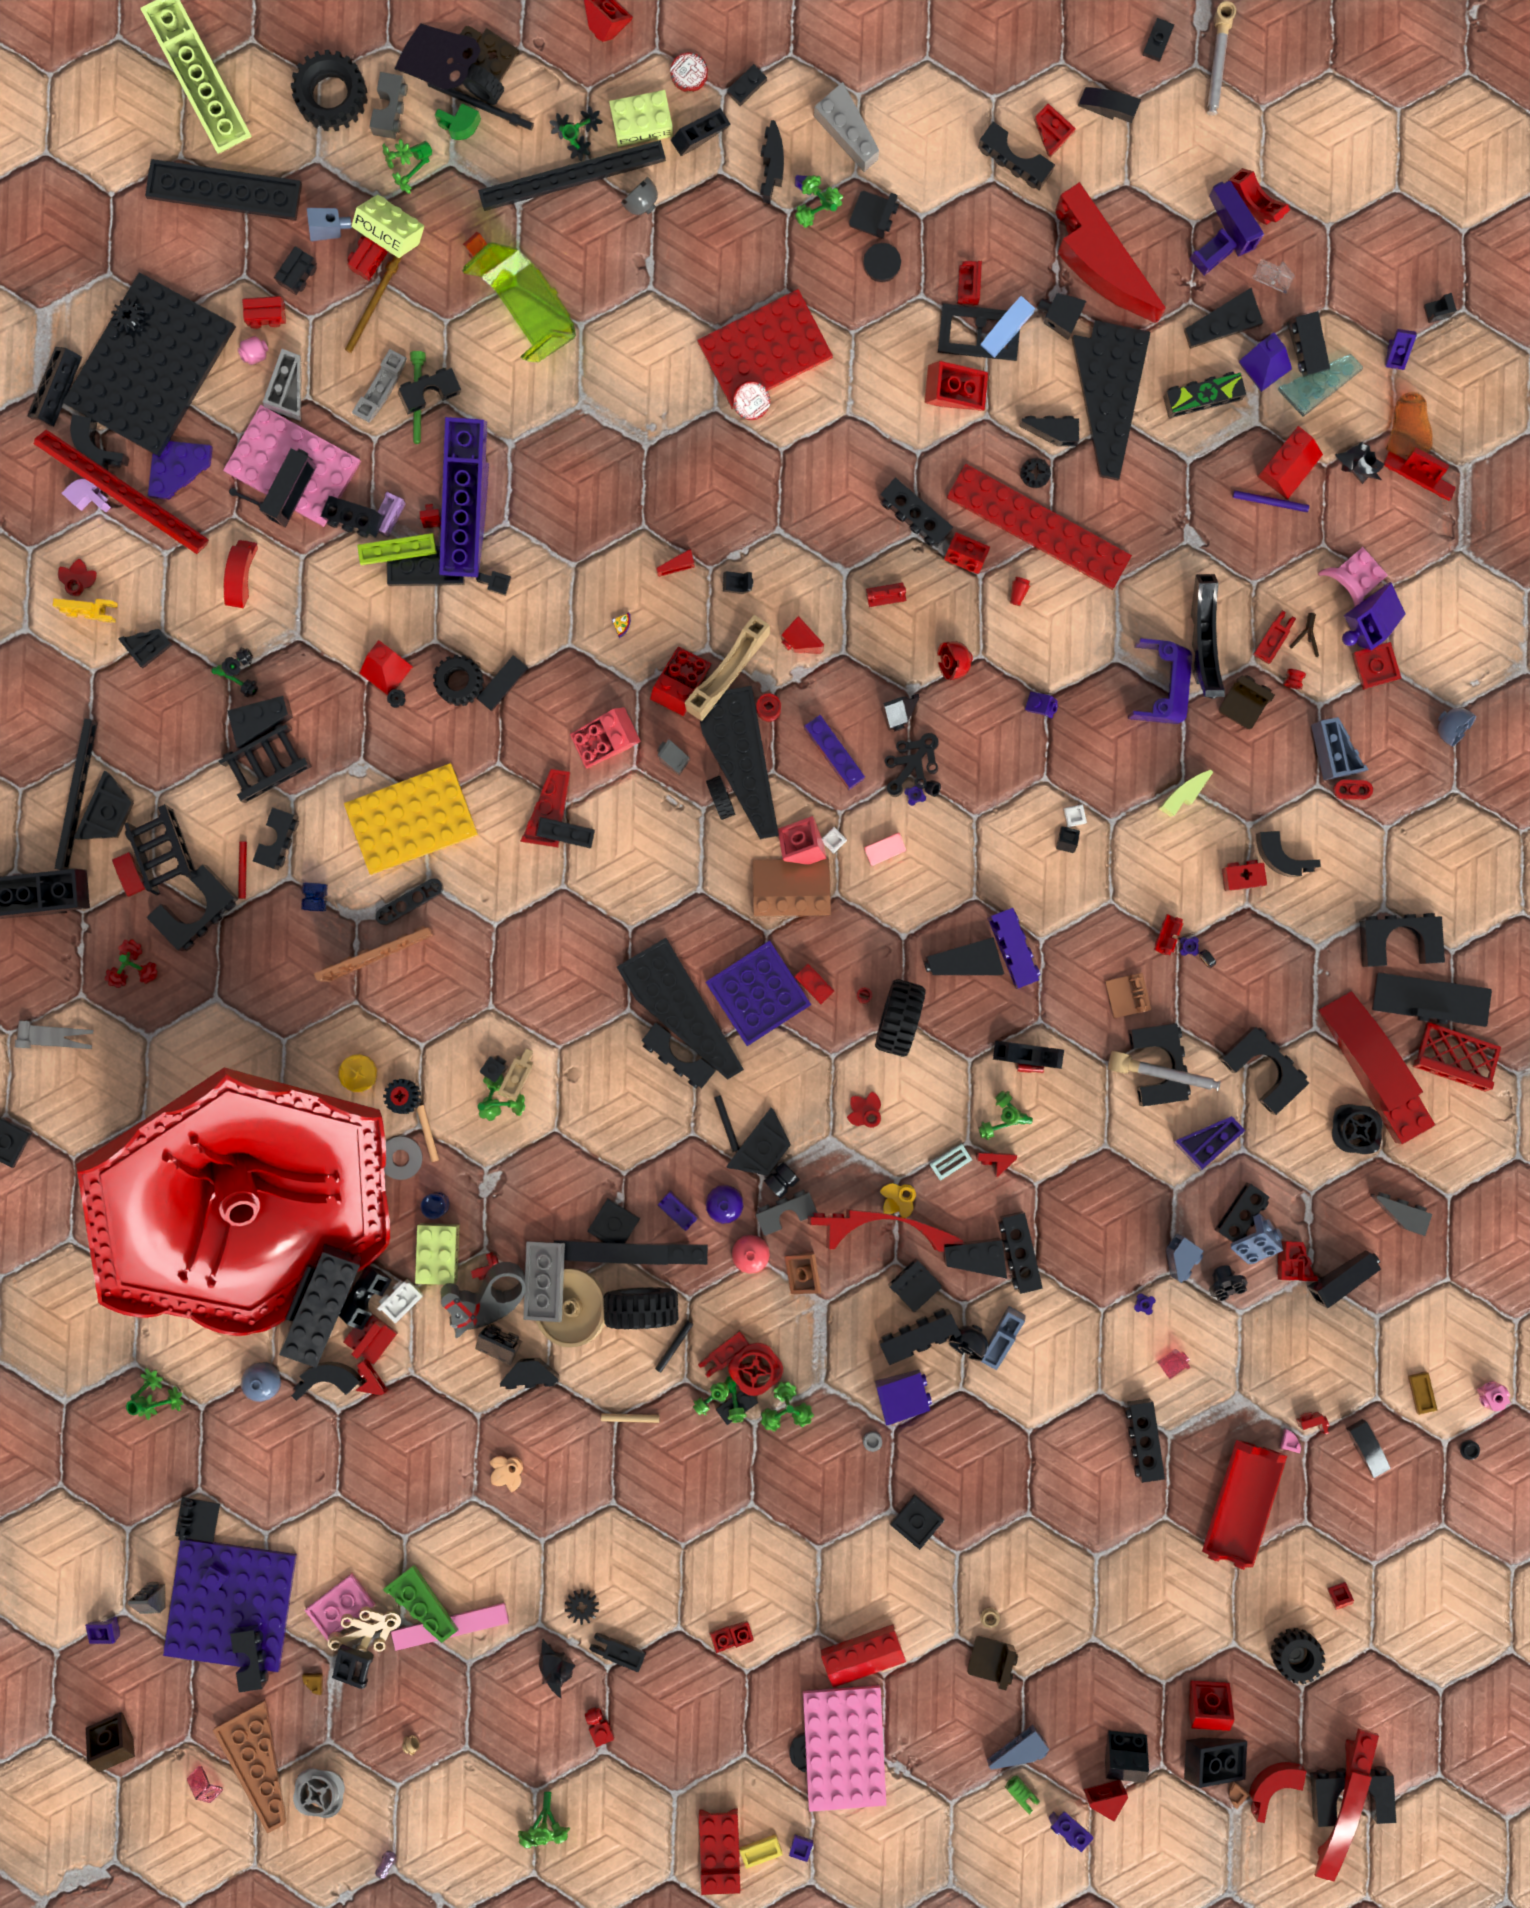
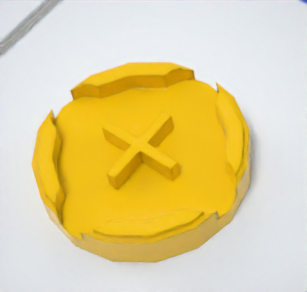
M362 1054L351 1055L341 1063L338 1070V1078L341 1085L347 1090L364 1092L375 1084L377 1067L368 1056Z

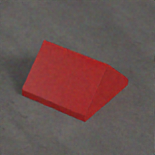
M1121 1780L1083 1789L1090 1808L1115 1822L1128 1799V1794Z

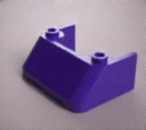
M1140 638L1135 643V648L1158 650L1161 659L1171 661L1168 699L1161 698L1154 703L1152 713L1133 711L1128 715V719L1179 724L1187 717L1192 653L1188 648L1171 641Z

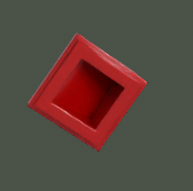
M1346 1582L1327 1588L1335 1610L1354 1603L1353 1596Z

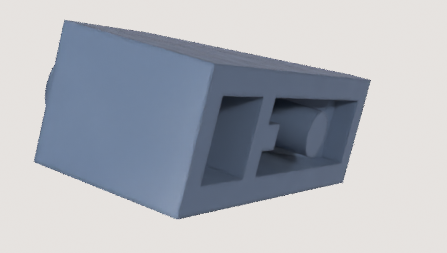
M1032 1725L989 1757L987 1763L989 1768L993 1770L1035 1762L1037 1759L1041 1760L1047 1755L1049 1747L1035 1726Z

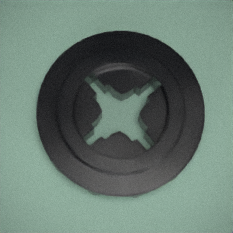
M1038 457L1029 458L1022 465L1020 471L1022 481L1031 488L1043 487L1048 483L1051 476L1050 465ZM1037 466L1038 471L1042 474H1038L1035 480L1034 473H1031L1030 471H1033L1034 468Z

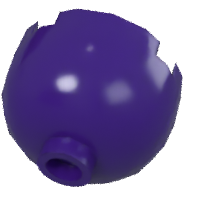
M719 1185L713 1188L705 1202L709 1217L721 1224L737 1220L744 1207L743 1197L740 1192L729 1185Z

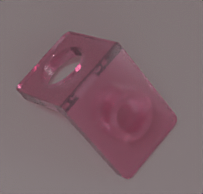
M199 1766L187 1778L195 1800L211 1803L223 1791L222 1787L209 1783L202 1766ZM210 1791H215L211 1796L205 1797Z

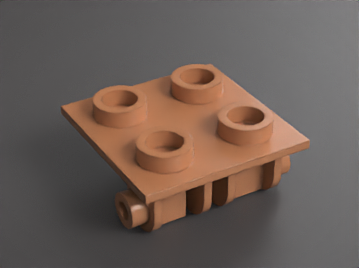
M1143 973L1105 981L1114 1018L1151 1010Z

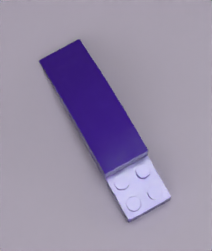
M445 417L439 575L478 577L489 475V463L486 462L487 421L483 419Z

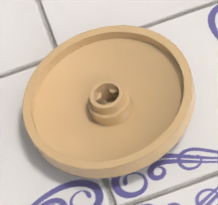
M564 1269L562 1322L536 1321L543 1335L551 1342L562 1347H578L594 1340L605 1325L604 1289L591 1274L579 1269Z

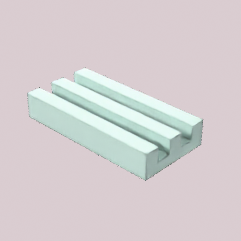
M961 1143L929 1165L941 1181L972 1161V1158ZM960 1149L962 1150L960 1154H958L951 1160L947 1161L940 1167L936 1168L937 1164H939L946 1158L950 1157ZM964 1155L966 1156L965 1160L958 1163L942 1175L940 1174L941 1170L945 1169L946 1167H948Z

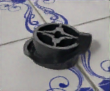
M1353 1104L1338 1106L1333 1116L1332 1139L1335 1145L1348 1153L1372 1154L1380 1149L1383 1123L1381 1116L1376 1110L1368 1106ZM1358 1114H1362L1365 1116L1363 1119H1359L1358 1121L1352 1118L1353 1116ZM1356 1138L1362 1140V1142L1357 1144H1351L1349 1142L1350 1140H1355Z

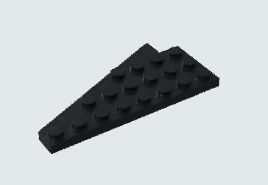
M1095 320L1091 338L1073 335L1072 342L1099 476L1119 481L1151 332Z

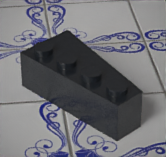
M940 1308L934 1311V1315L929 1318L926 1316L921 1317L912 1326L907 1324L898 1329L899 1332L893 1335L891 1332L883 1335L879 1344L889 1365L913 1356V1351L915 1350L923 1352L929 1349L932 1343L942 1344L951 1335H954L955 1338L961 1336L949 1309L944 1310V1308Z

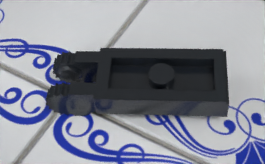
M595 1634L594 1638L606 1644L607 1647L605 1650L598 1645L591 1644L590 1651L603 1656L604 1659L639 1672L646 1655L645 1651L609 1638L606 1635Z

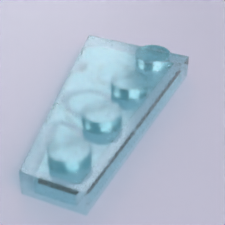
M1352 354L1329 363V370L1306 377H1299L1287 385L1280 386L1278 391L1304 417L1362 371L1363 366Z

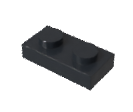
M753 64L727 89V94L741 106L767 81V77Z
M742 1391L736 1393L738 1408H744V1413L758 1404L755 1396L747 1395ZM732 1397L716 1408V1411L726 1425L732 1422V1420L728 1419L729 1410L734 1409Z

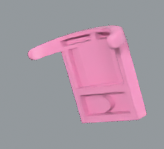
M1363 547L1339 568H1326L1318 573L1319 576L1326 575L1339 581L1350 593L1354 607L1363 602L1364 596L1388 576Z

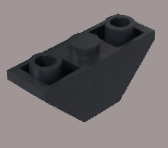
M541 1358L520 1359L502 1379L500 1387L516 1389L519 1385H525V1388L536 1387V1384H544L545 1387L555 1386L559 1382L560 1375Z

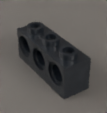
M330 495L320 516L327 521V525L333 528L340 526L342 530L349 533L356 531L358 535L364 538H368V536L376 538L384 516L374 509Z
M1246 1182L1215 1228V1231L1232 1243L1247 1237V1230L1250 1226L1253 1227L1255 1225L1253 1216L1266 1209L1270 1197ZM1253 1194H1257L1258 1201L1252 1204L1250 1198ZM1246 1210L1247 1217L1241 1220L1240 1212ZM1231 1226H1236V1228H1237L1236 1234L1230 1236V1234H1229V1229H1230V1227H1231Z

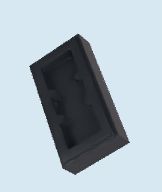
M1157 18L1142 55L1160 62L1175 24Z

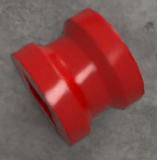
M1287 669L1286 674L1288 676L1284 680L1283 685L1292 689H1302V680L1306 677V673L1297 669Z

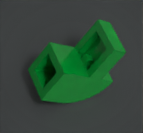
M462 103L455 116L440 109H437L435 113L438 125L442 129L448 130L451 138L454 140H464L471 137L481 121L479 111Z

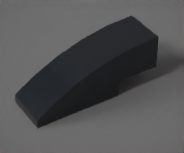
M1085 87L1078 106L1113 120L1116 117L1132 124L1141 99L1112 90Z
M1361 1419L1346 1428L1354 1442L1355 1448L1373 1478L1391 1469L1374 1433L1365 1420Z

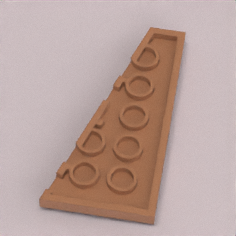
M419 927L414 930L415 933L401 935L393 942L383 943L373 950H362L358 952L356 957H347L342 959L339 964L329 965L323 968L322 971L314 973L317 981L331 982L433 936L434 933L429 927Z
M265 1699L214 1727L213 1732L268 1834L286 1823V1816Z

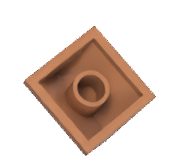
M814 1251L785 1256L791 1294L821 1293Z

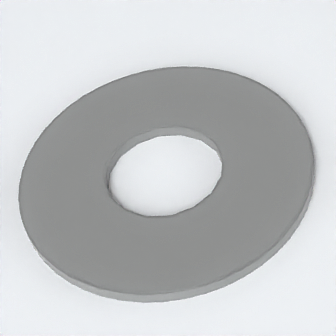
M395 1137L387 1141L385 1174L397 1180H404L414 1176L419 1171L423 1159L419 1145L408 1137ZM397 1150H404L409 1155V1162L403 1167L397 1166L393 1162V1154Z

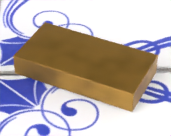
M1426 1371L1409 1375L1408 1379L1417 1414L1421 1415L1438 1411L1429 1373Z

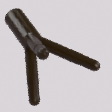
M1308 613L1306 628L1294 640L1290 648L1292 649L1308 633V642H1312L1315 657H1319L1313 633L1316 614Z

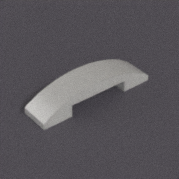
M389 349L380 364V371L364 398L361 396L352 414L367 422H370L377 415L395 387L406 363V357Z

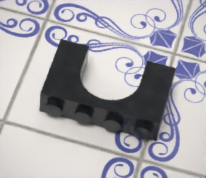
M202 864L196 870L198 876L190 879L202 891L207 902L206 911L200 920L186 924L166 905L162 904L146 917L178 951H188L191 949L198 937L201 938L207 934L208 928L212 924H217L223 918L221 915L225 911H230L236 906L235 902L238 900V897L207 865Z
M1435 913L1423 914V917L1416 918V914L1404 915V918L1397 919V915L1385 916V919L1378 920V916L1366 917L1365 921H1359L1362 967L1387 966L1386 941L1389 934L1398 927L1407 928L1416 936L1420 964L1445 962L1442 916L1435 917Z
M1177 1023L1128 1030L1131 1049L1160 1047L1170 1056L1172 1069L1188 1072L1187 1066L1183 1065L1182 1057H1185L1184 1047L1180 1045L1182 1031ZM1167 1079L1158 1084L1137 1087L1139 1106L1144 1107L1189 1100L1188 1096L1191 1095L1190 1086Z
M1251 1027L1218 1059L1232 1073H1236L1254 1056L1262 1054L1271 1058L1277 1066L1278 1077L1273 1087L1258 1101L1271 1114L1277 1115L1309 1084L1306 1080L1307 1075L1302 1070H1297L1293 1066L1294 1062L1287 1055L1283 1056L1279 1052L1281 1050L1275 1042H1270L1266 1038L1267 1034L1262 1028Z
M1377 1766L1375 1769H1371L1369 1774L1372 1777L1368 1789L1370 1793L1371 1817L1377 1824L1397 1823L1394 1775L1388 1768ZM1339 1768L1336 1771L1319 1769L1316 1772H1310L1313 1820L1318 1827L1335 1826L1337 1821V1800L1345 1787L1346 1769Z

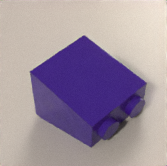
M920 1370L875 1380L886 1426L930 1411L929 1405L932 1404L930 1393L925 1392L924 1386L928 1384L925 1374L921 1375Z

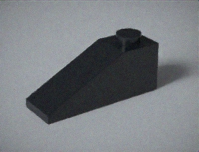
M721 108L680 128L672 137L671 142L679 155L683 156L695 150L731 124Z

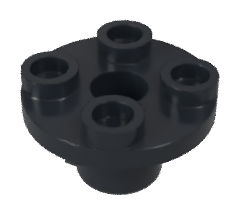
M1228 1265L1219 1266L1212 1274L1215 1283L1210 1286L1209 1292L1218 1301H1224L1233 1294H1242L1247 1291L1246 1286L1248 1282L1246 1277L1234 1275L1235 1271Z

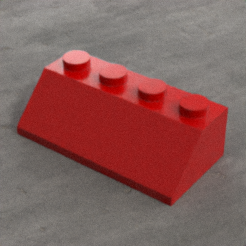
M894 1624L821 1649V1658L833 1688L906 1662Z

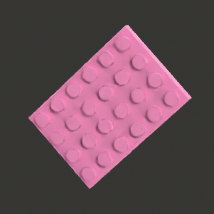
M260 405L223 471L267 495L290 449L292 448L296 451L301 449L307 452L317 468L295 511L324 527L327 521L320 516L329 495L341 498L361 463L360 459Z
M880 1685L803 1691L809 1812L886 1806Z

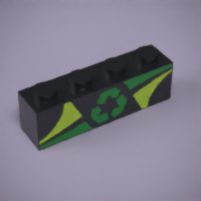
M1229 372L1220 378L1215 376L1209 377L1201 383L1193 381L1186 384L1185 387L1173 386L1168 389L1163 398L1168 417L1173 418L1241 401L1246 396V390L1241 372L1236 374Z

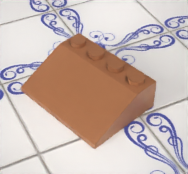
M783 859L753 860L754 917L830 916L829 859H823L809 865L787 862Z

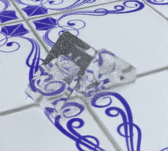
M1261 259L1252 279L1287 294L1295 275L1283 261L1277 266Z

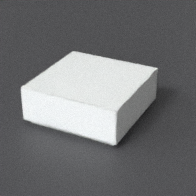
M1083 804L1063 809L1067 828L1087 823Z
M833 827L822 838V841L834 854L847 839Z

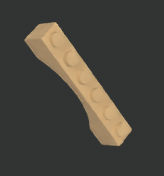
M753 615L742 629L737 641L723 662L686 700L687 712L703 721L769 637V624Z

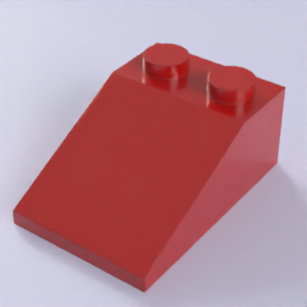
M944 361L928 365L924 403L946 408L984 411L988 372Z

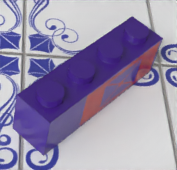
M821 715L804 726V730L848 790L865 779L864 774Z

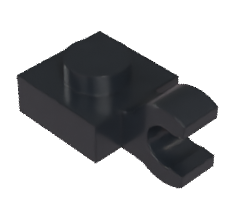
M492 571L491 576L479 572L476 580L478 583L487 584L488 591L506 596L511 576Z

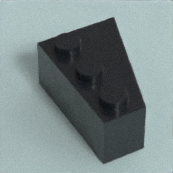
M1001 1238L944 1245V1260L947 1267L1007 1279L1003 1241Z

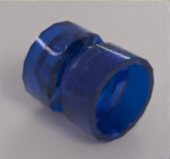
M303 883L302 894L305 897L301 899V910L326 912L327 901L324 897L328 894V885Z
M442 1192L431 1193L421 1202V1211L429 1219H437L443 1216L450 1207L449 1198Z

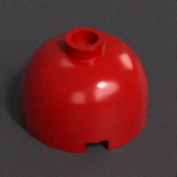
M958 641L941 643L938 648L937 656H941V662H938V666L945 679H959L968 673L973 656L963 643Z

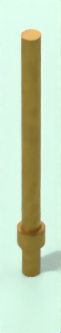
M394 255L392 261L388 262L385 268L386 272L354 330L345 351L352 353L390 279L399 269L398 264L403 256L398 258Z

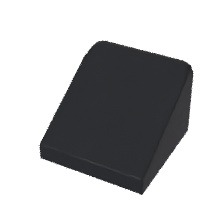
M1061 826L1056 849L1075 853L1080 830Z

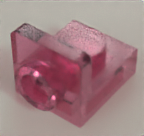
M1177 1349L1157 1362L1169 1379L1185 1368L1187 1370L1191 1368L1188 1364L1190 1360L1183 1351L1180 1353Z

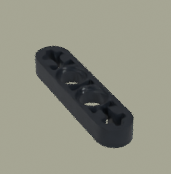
M430 879L380 908L376 912V921L382 925L393 923L439 896L444 890L443 883L438 879ZM432 883L439 884L437 887L438 891L432 890L428 892L430 897L427 898V894L422 888L425 887L428 890L432 887ZM415 892L423 894L421 902L417 903L413 900ZM400 901L406 903L407 907L404 912H398L396 908L397 903ZM392 906L397 916L394 917V914H391L387 917L388 921L381 920L382 912H391L392 910L389 908Z

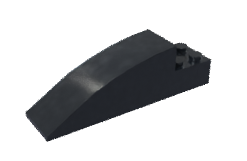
M66 869L0 877V919L62 914L70 910L90 908L87 870Z

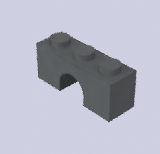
M380 72L377 92L380 99L388 100L390 103L385 109H373L370 129L375 136L396 139V133L400 132L401 122L399 118L400 114L404 112L403 97L407 95L408 85L401 75Z
M801 1190L794 1193V1197L787 1200L784 1197L777 1200L774 1206L769 1207V1204L758 1208L759 1212H756V1217L764 1236L782 1229L779 1218L786 1210L794 1211L800 1221L808 1219V1216H813V1213L817 1212L810 1192Z

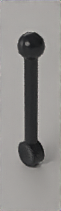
M235 488L229 490L231 496H238L258 505L259 508L263 503L238 493Z

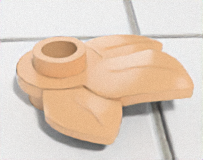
M503 1456L494 1457L490 1461L491 1466L495 1469L491 1475V1483L496 1486L506 1484L511 1492L515 1491L522 1481L520 1476L523 1470L522 1461L517 1457H510L508 1459Z

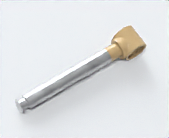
M1230 1L1222 2L1218 6L1213 18L1215 28H1217L1207 105L1209 108L1207 114L1211 116L1218 114L1216 110L1219 108L1228 31L1232 28L1233 19L1236 14V7ZM1221 13H1226L1229 17H1224Z
M1111 1051L1107 1070L1126 1074L1129 1071L1209 1090L1214 1088L1218 1091L1221 1085V1081H1214V1078L1132 1060V1056L1116 1051Z

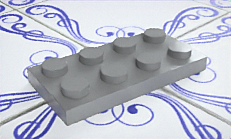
M526 1242V1291L524 1294L523 1320L562 1322L565 1243Z

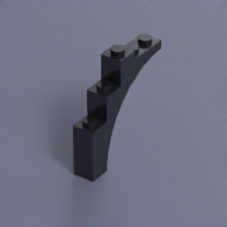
M1196 574L1191 618L1194 623L1192 647L1195 652L1193 676L1196 684H1200L1204 697H1224L1225 688L1219 667L1216 633L1219 583L1215 574Z

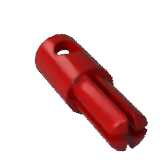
M1017 1064V1072L1044 1073V1066Z

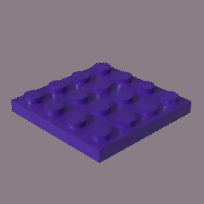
M771 941L766 942L706 981L709 989L746 1046H749L811 1005Z

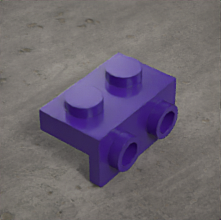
M1063 1811L1059 1816L1053 1812L1049 1816L1051 1829L1057 1835L1061 1834L1072 1848H1077L1081 1853L1093 1840V1835L1067 1812Z

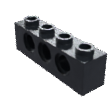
M894 478L880 494L879 500L881 505L885 509H891L896 513L895 517L899 521H905L910 525L909 528L913 533L917 535L919 533L923 536L924 542L930 547L938 548L952 532V525L897 478ZM903 499L906 504L899 506L895 501ZM917 511L920 517L912 518L910 512ZM927 523H931L934 526V529L928 531L925 529L924 525Z
M1021 1211L1000 1216L1001 1221L998 1224L1000 1232L1005 1234L1006 1240L1003 1241L1005 1252L1009 1251L1010 1259L1007 1262L1009 1270L1014 1272L1015 1278H1012L1014 1290L1018 1289V1292L1022 1294L1043 1289L1025 1212ZM1013 1229H1019L1020 1235L1016 1239H1012L1010 1236ZM1023 1248L1024 1255L1017 1258L1015 1256L1016 1249ZM1022 1267H1028L1029 1273L1026 1276H1020L1019 1274Z
M1150 1398L1128 1401L1125 1413L1127 1420L1130 1419L1131 1427H1128L1130 1439L1133 1438L1134 1446H1131L1132 1457L1136 1458L1137 1465L1134 1466L1135 1476L1139 1477L1142 1483L1165 1480L1154 1402ZM1140 1417H1145V1423L1141 1426L1137 1425V1420ZM1147 1436L1148 1442L1145 1445H1141L1140 1439ZM1151 1456L1150 1463L1143 1464L1144 1457Z

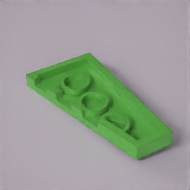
M415 1565L383 1589L387 1594L394 1597L400 1606L405 1607L414 1619L417 1618L423 1624V1627L441 1643L459 1630Z

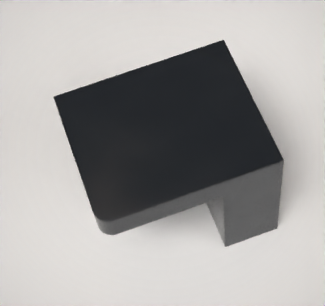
M1452 293L1445 294L1440 300L1424 305L1428 323L1451 318L1457 311Z

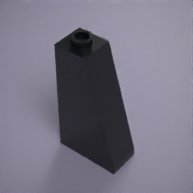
M994 937L927 956V961H924L926 972H930L931 975L1000 976L1004 974Z
M1365 1250L1318 1279V1281L1310 1284L1307 1288L1318 1304L1329 1308L1380 1271V1260L1375 1253Z

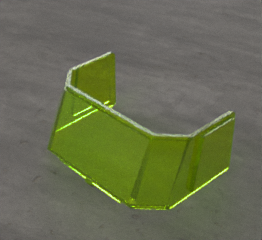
M494 242L488 243L463 267L462 271L464 274L482 277L494 288L532 344L521 355L522 360L538 363L575 339L574 323L569 317V312L558 298V291L549 285L541 271L536 269L534 264L517 248Z

